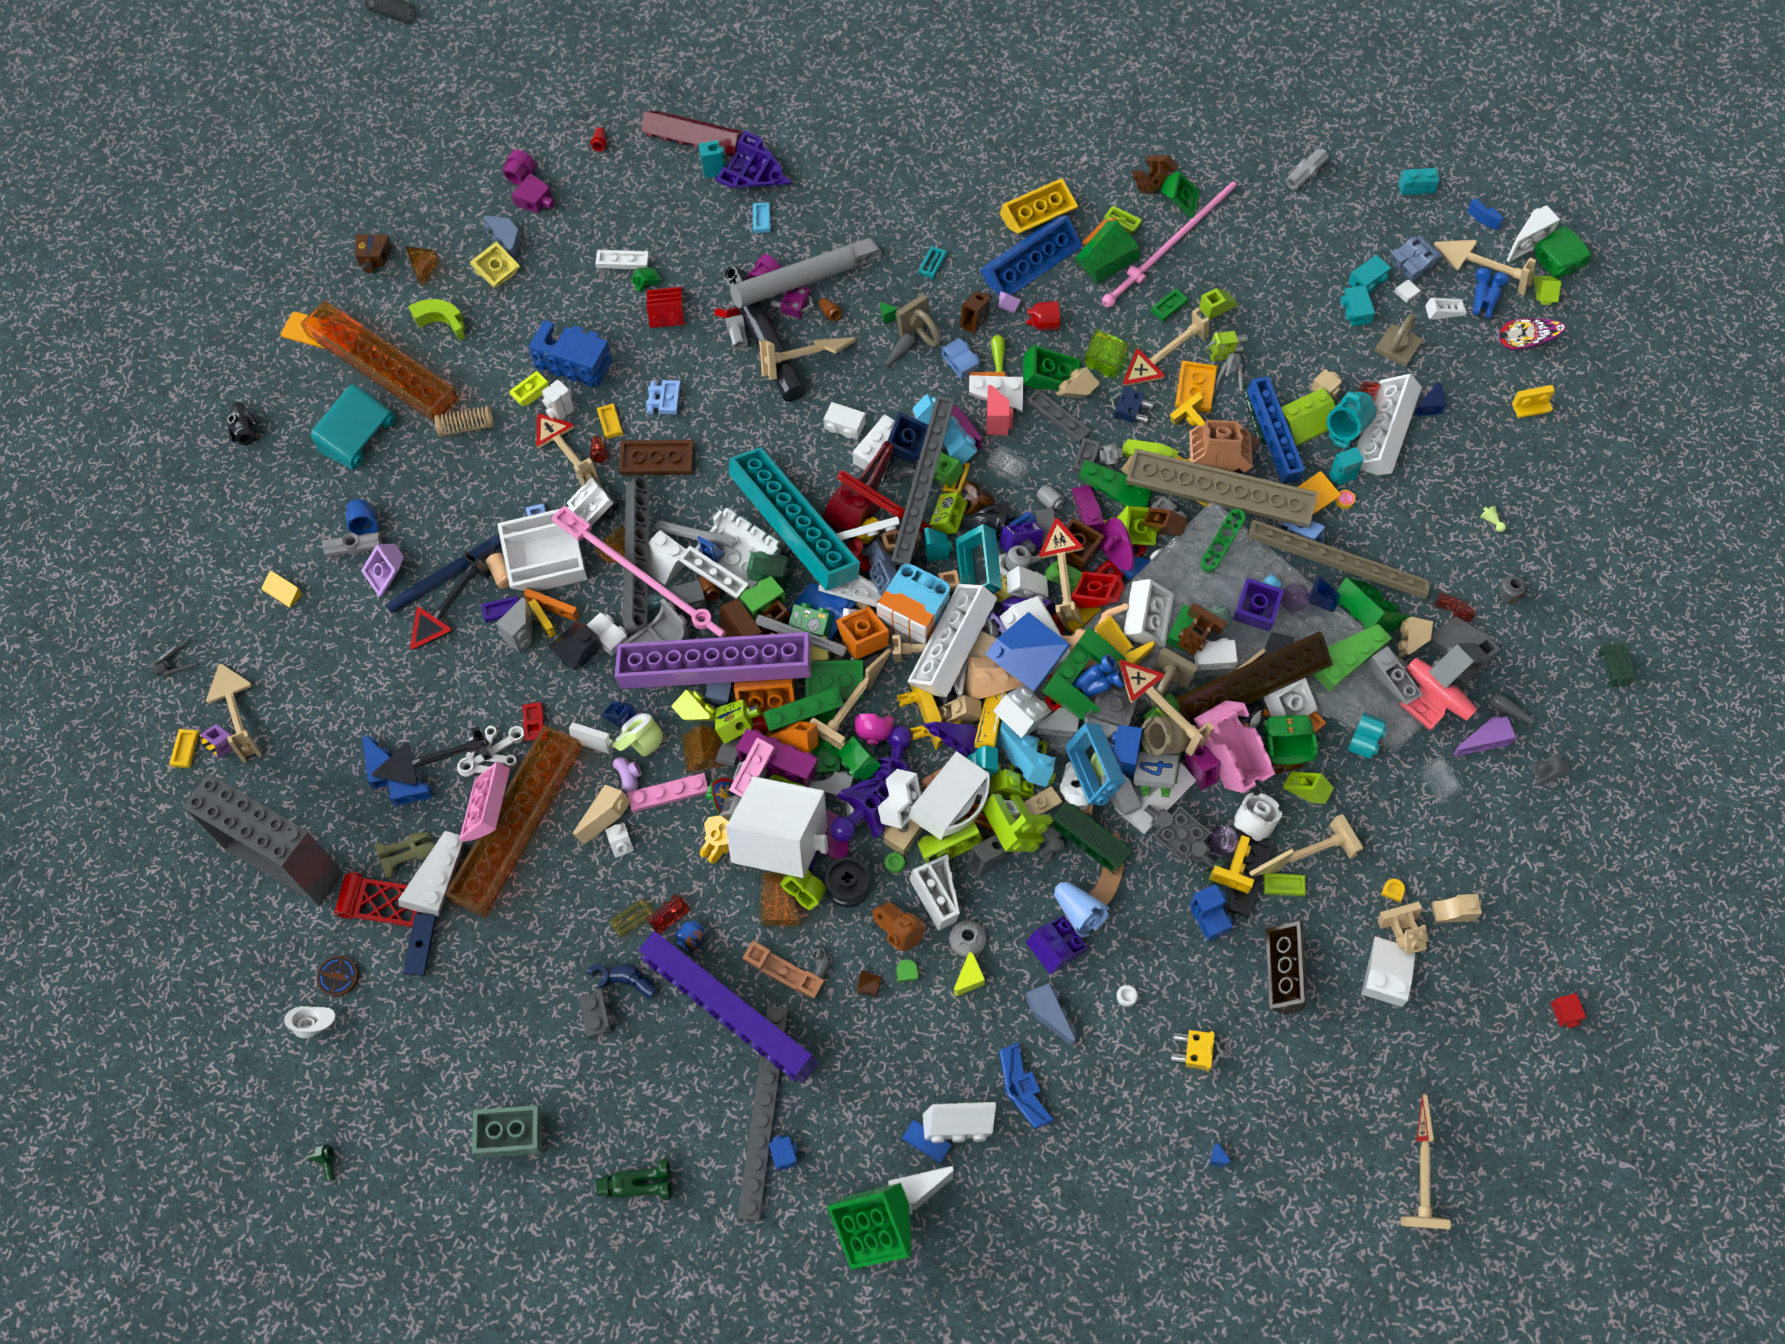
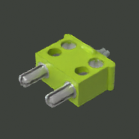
M1235 331L1216 332L1211 343L1204 347V351H1207V354L1210 355L1212 362L1224 360L1231 353L1242 352L1243 346H1237L1238 342L1247 341L1248 337L1247 335L1236 336Z

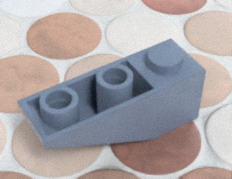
M1048 983L1027 992L1025 998L1033 1016L1065 1042L1073 1046L1077 1035L1073 1026H1069L1067 1023L1068 1015L1065 1008H1060L1056 989H1052Z

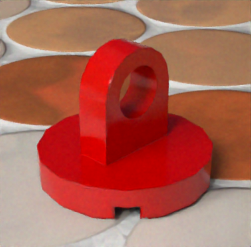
M855 537L846 546L859 560L860 569L869 572L871 565L867 557L861 554L863 541Z

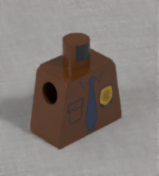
M356 234L355 256L359 266H363L362 270L366 273H372L374 267H383L392 247L388 235Z
M975 291L963 302L960 328L972 334L976 333L989 314L990 302L992 300V296L989 293Z

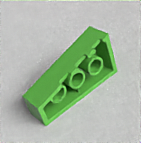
M1377 624L1327 648L1333 665L1313 675L1331 692L1362 667L1373 655L1385 648L1391 637Z

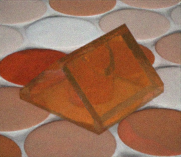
M699 725L682 736L687 772L725 766L722 763L716 762L717 754L722 745V739L714 728Z

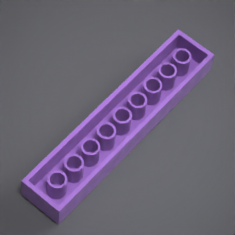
M809 632L618 644L615 679L620 689L809 678L811 677L812 643Z

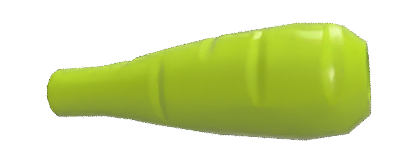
M995 335L991 339L992 354L996 372H1003L1005 339L1001 335Z

